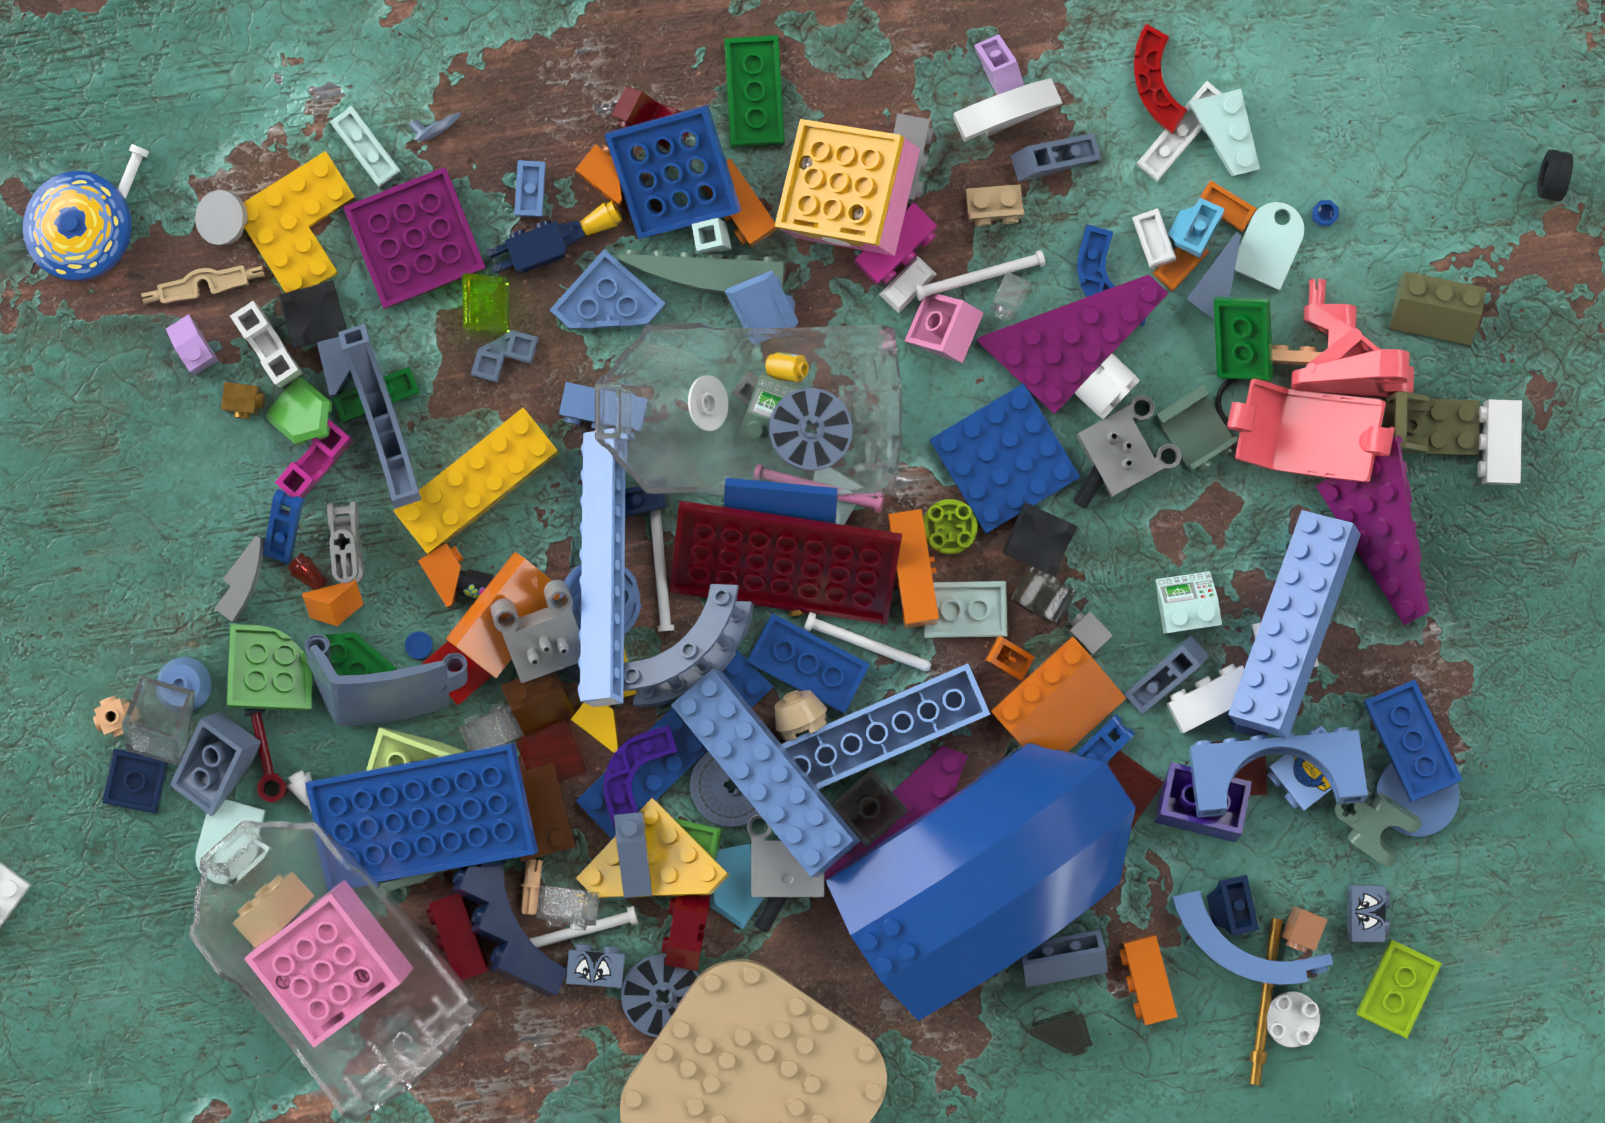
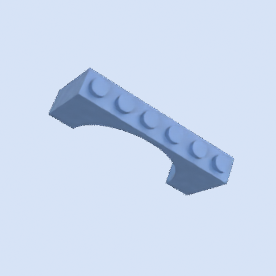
M1349 727L1337 728L1331 733H1323L1322 730L1308 731L1306 735L1295 736V733H1290L1288 739L1279 736L1278 738H1267L1266 735L1251 737V740L1239 741V738L1224 739L1223 743L1214 744L1209 740L1198 741L1190 747L1189 757L1197 818L1225 815L1227 810V792L1234 776L1247 763L1270 754H1288L1311 763L1330 783L1337 804L1365 802L1368 796L1359 730L1351 731Z

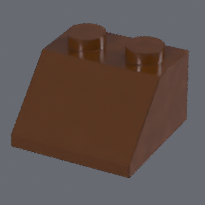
M558 671L521 683L520 679L517 678L501 685L509 706L525 737L574 716L576 713Z

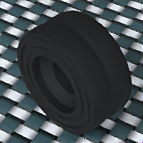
M1553 149L1547 151L1538 177V197L1553 201H1562L1564 199L1573 170V155L1571 153Z

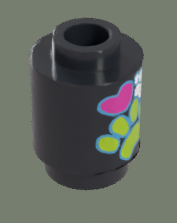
M472 569L467 571L461 570L456 591L461 592L462 596L478 599L495 575Z

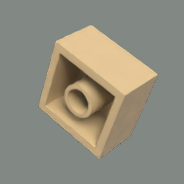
M293 872L284 877L279 874L269 884L266 883L254 894L256 897L252 901L249 900L237 911L240 916L233 922V925L256 948L281 931L314 895Z

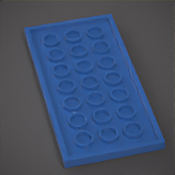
M515 742L322 778L305 783L329 891L344 880H346L350 887L527 856L538 852Z

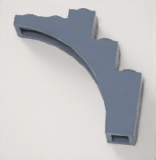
M365 324L338 332L343 353L375 441L394 508L420 501L422 499L414 473L415 469L411 454L401 431L397 412Z

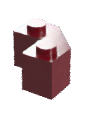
M625 87L611 116L620 122L618 125L620 128H625L681 111L658 103L642 91ZM685 132V133H684V136H683L684 141H685V139H686V137H687V135H688L689 132ZM660 139L658 142V146L664 150H668L671 147L670 143L665 139Z
M684 895L670 899L668 914L673 915L669 937H664L661 950V953L666 954L665 965L698 971L711 895Z

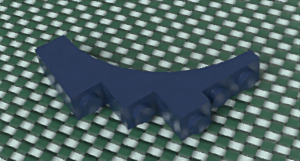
M503 860L459 867L452 880V883L455 884L452 892L481 905L473 913L471 922L474 924L471 931L500 944L491 955L490 961L493 963L490 970L547 997L556 996L567 969L543 954L533 945L519 926L510 907L504 886Z

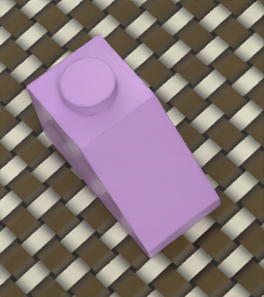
M1000 35L974 45L990 84L997 95L1024 86L1018 63Z
M189 314L166 328L175 350L192 374L197 375L219 361Z

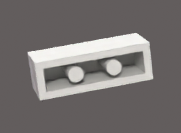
M1487 400L1483 402V406H1480L1479 423H1483L1482 434H1479V450H1482V461L1478 462V477L1481 478V484H1519L1521 480L1522 400Z
M1234 664L1228 665L1219 670V677L1211 680L1207 676L1194 683L1195 689L1187 693L1185 689H1182L1170 695L1172 701L1166 703L1181 733H1185L1230 710L1244 672L1243 666L1235 667Z

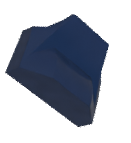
M1247 875L1219 880L1217 887L1207 895L1213 924L1226 929L1232 936L1259 930Z

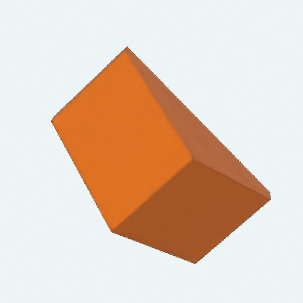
M356 579L349 583H339L302 593L310 618L335 626H339L364 605Z
M998 636L984 661L1022 681L1035 657L1007 639Z

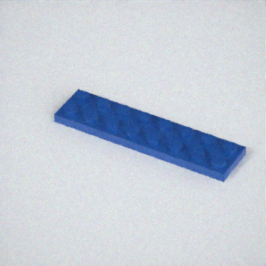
M736 649V655L722 673L752 708L773 686L753 665L747 663V659ZM673 707L649 731L670 725L678 752L652 759L641 765L637 770L632 782V789L638 812L651 798L656 801L708 751ZM604 773L576 802L613 839L616 836V831L613 828L604 797Z

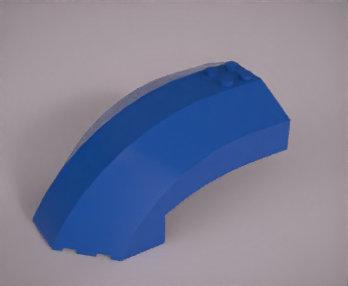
M1027 743L985 769L974 782L926 814L837 868L826 880V883L851 937L880 981L919 1021L1028 954L1070 924L1117 886L1122 877V869L1136 807L1106 761L1096 758L1089 759L1078 756L1075 753L1058 749L1052 750L1040 747L1037 744Z

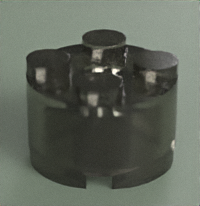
M1028 566L1011 597V601L1030 613L1040 616L1041 619L1058 626L1077 591L1065 584L1061 585L1058 583V579L1046 572L1042 573Z

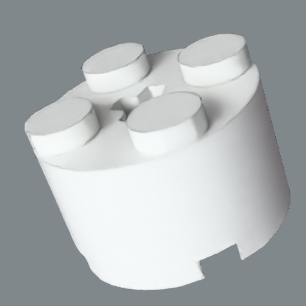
M1111 354L1080 386L1075 394L1095 414L1104 419L1140 380L1115 355Z

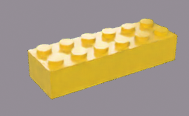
M522 408L419 490L422 500L398 507L393 512L424 551L429 554L457 536L559 455L560 452L528 412Z

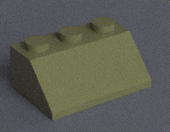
M1405 271L1399 276L1389 329L1470 346L1482 315L1487 288Z

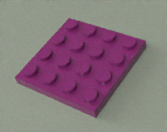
M446 167L343 207L384 310L486 270Z

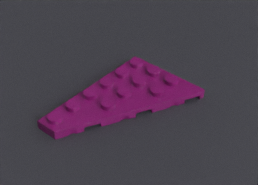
M1148 274L980 336L976 341L1022 384L1024 383L1026 388L1055 414L1169 293Z
M1398 435L1393 438L1390 456H1375L1371 479L1368 483L1327 478L1317 484L1316 487L1336 519L1354 523L1361 535L1356 550L1398 617L1406 625L1430 610L1428 598L1425 595V579H1422L1420 571L1421 553L1419 541L1416 537V522L1412 520L1410 508L1412 497L1409 480L1406 476L1407 465L1406 461H1403L1400 445L1403 440Z
M941 746L851 829L860 842L824 872V879L827 880L837 868L885 840L953 796L968 755L945 746Z

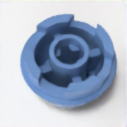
M180 657L169 661L161 669L157 678L159 698L168 708L177 712H191L200 708L207 701L211 692L212 682L207 668L193 658Z

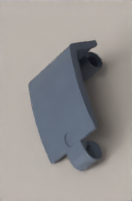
M321 634L311 635L307 638L304 645L308 666L314 674L315 688L334 722L341 726L400 721L447 708L450 705L449 692L462 687L468 680L467 660L459 653L448 654L443 661L394 671L339 676L330 663V643L326 636ZM453 669H459V670H460V671H458V672H451V670H453Z

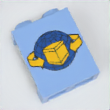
M1316 726L1314 729H1312L1322 730L1323 733H1327L1322 726ZM1284 754L1274 763H1269L1265 766L1269 770V773L1266 774L1276 787L1281 785L1287 793L1284 798L1293 809L1298 807L1299 810H1306L1332 789L1326 777L1315 766L1299 757Z

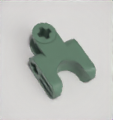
M1380 792L1373 801L1366 798L1365 802L1354 803V808H1351L1349 811L1345 809L1346 804L1336 803L1335 813L1337 817L1353 828L1347 836L1348 840L1386 867H1392L1396 863L1397 858L1395 851L1384 842L1381 834L1382 831L1389 826H1399L1412 833L1418 831L1422 826V821L1416 814Z

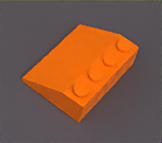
M1070 637L989 712L1021 747L1027 743L1040 745V747L1069 752L1127 698L1074 637Z

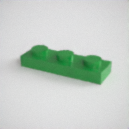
M410 367L384 376L393 404L420 393ZM357 388L333 397L342 423H347L366 415Z

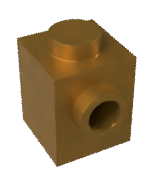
M224 382L221 410L234 413V418L250 420L251 415L258 416L259 409L263 410L265 393H261L262 388L255 385Z

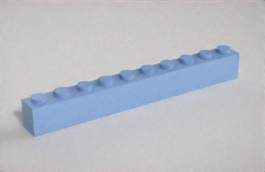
M613 428L583 433V443L581 445L583 456V469L581 470L583 495L580 499L582 507V522L580 524L582 535V548L580 550L582 575L579 579L581 587V602L579 604L581 615V629L579 630L581 656L578 659L580 668L578 694L581 702L592 707L623 703L626 436Z

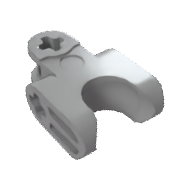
M351 501L350 506L335 507L334 503H329L327 505V516L331 534L329 545L332 575L339 582L349 583L356 579L358 584L363 580L365 571L363 548L359 535L357 502ZM349 539L350 544H347L345 548H343L342 543H345L346 540Z

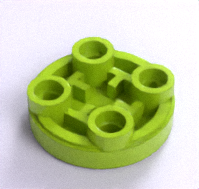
M945 499L935 503L928 509L923 519L928 545L942 554H957L964 551L972 544L977 534L975 514L967 504L959 500Z

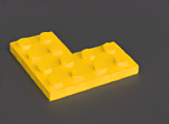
M326 151L243 202L248 215L247 224H244V228L285 293L324 283L339 274L310 227L355 200L356 197Z

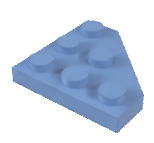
M604 249L549 311L570 330L649 325L666 306V303Z

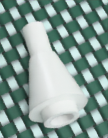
M300 770L288 778L290 783L286 787L304 805L308 806L311 811L305 785L306 782L312 781L310 772L304 774Z

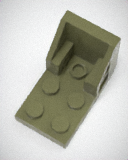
M1395 392L1386 397V428H1395L1393 438L1398 435L1401 436L1403 440L1400 443L1402 454L1478 456L1480 400L1429 399V396Z

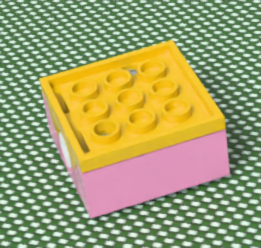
M800 119L775 227L796 239L895 256L920 148L898 134Z

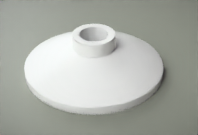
M711 375L701 376L696 379L688 395L690 416L700 429L705 431L718 429L724 423L728 413L726 389L719 379Z

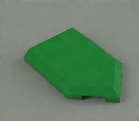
M356 632L324 635L330 643V663L339 676L374 674L397 669Z

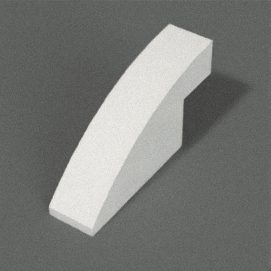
M1049 78L1015 88L955 112L953 118L965 142L983 133H986L987 137L1061 105L1062 101L1052 79Z

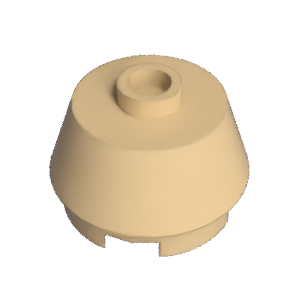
M811 690L792 691L786 694L774 706L776 731L781 733L784 740L797 739L795 734L807 731L811 734L827 724L825 720L828 719L825 713L827 707Z

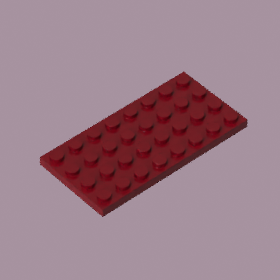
M680 500L669 592L708 598L710 584L738 585L736 601L752 602L753 605L792 611L799 610L805 613L812 612L818 615L887 625L902 534Z

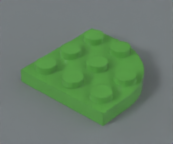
M230 624L226 708L311 711L312 671L308 666L304 651L290 639V636L280 630L259 625Z

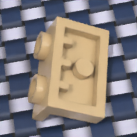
M1021 184L966 189L968 223L975 222V226L982 227L991 225V221L1002 220V224L1019 223L1018 219H1023L1024 209L1022 205Z

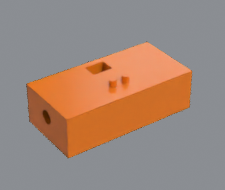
M922 509L888 514L889 532L902 534L896 576L904 627L907 629L938 624L939 615L932 574L937 573L936 567L931 568L930 563L935 562L934 557H929Z
M514 552L447 636L446 640L497 678L512 658L502 632L498 631L494 625L491 614L492 605L499 599H509L515 604L519 618L548 608L544 596V588L552 580L527 559ZM556 594L552 599L558 600L560 594ZM503 613L502 615H500L499 618L505 619L508 618L511 614Z

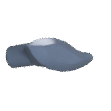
M458 112L440 121L433 122L427 127H424L418 119H415L410 123L409 127L417 134L415 141L429 140L448 129L461 114Z

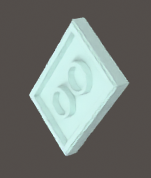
M1006 581L933 582L939 621L938 624L924 626V638L1007 637Z

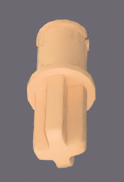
M530 859L525 861L523 884L520 883V886L523 887L520 912L535 915L537 913L539 888L542 889L540 879L543 861Z

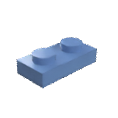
M518 160L515 216L543 218L545 162Z

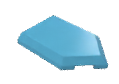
M751 843L718 850L716 861L730 875L711 894L710 907L742 930L765 898L751 897Z

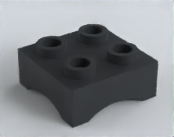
M333 280L278 295L293 349L339 337L338 332L347 330Z
M1025 502L1002 553L1055 577L1065 551L1078 526Z

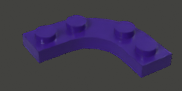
M670 725L639 734L629 739L618 748L611 758L605 772L603 789L614 830V815L638 812L633 796L632 782L635 773L641 765L652 759L678 752Z

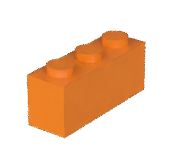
M730 158L726 162L741 211L723 218L726 222L730 220L737 228L733 232L742 245L747 243L752 248L775 232L777 227H775L774 220ZM703 185L704 191L711 199L713 197L712 189L707 185Z
M1150 934L1121 942L1123 949L1118 950L1122 966H1128L1130 976L1126 977V983L1129 992H1134L1137 1003L1133 1004L1136 1019H1142L1144 1025H1149L1178 1017L1156 935Z

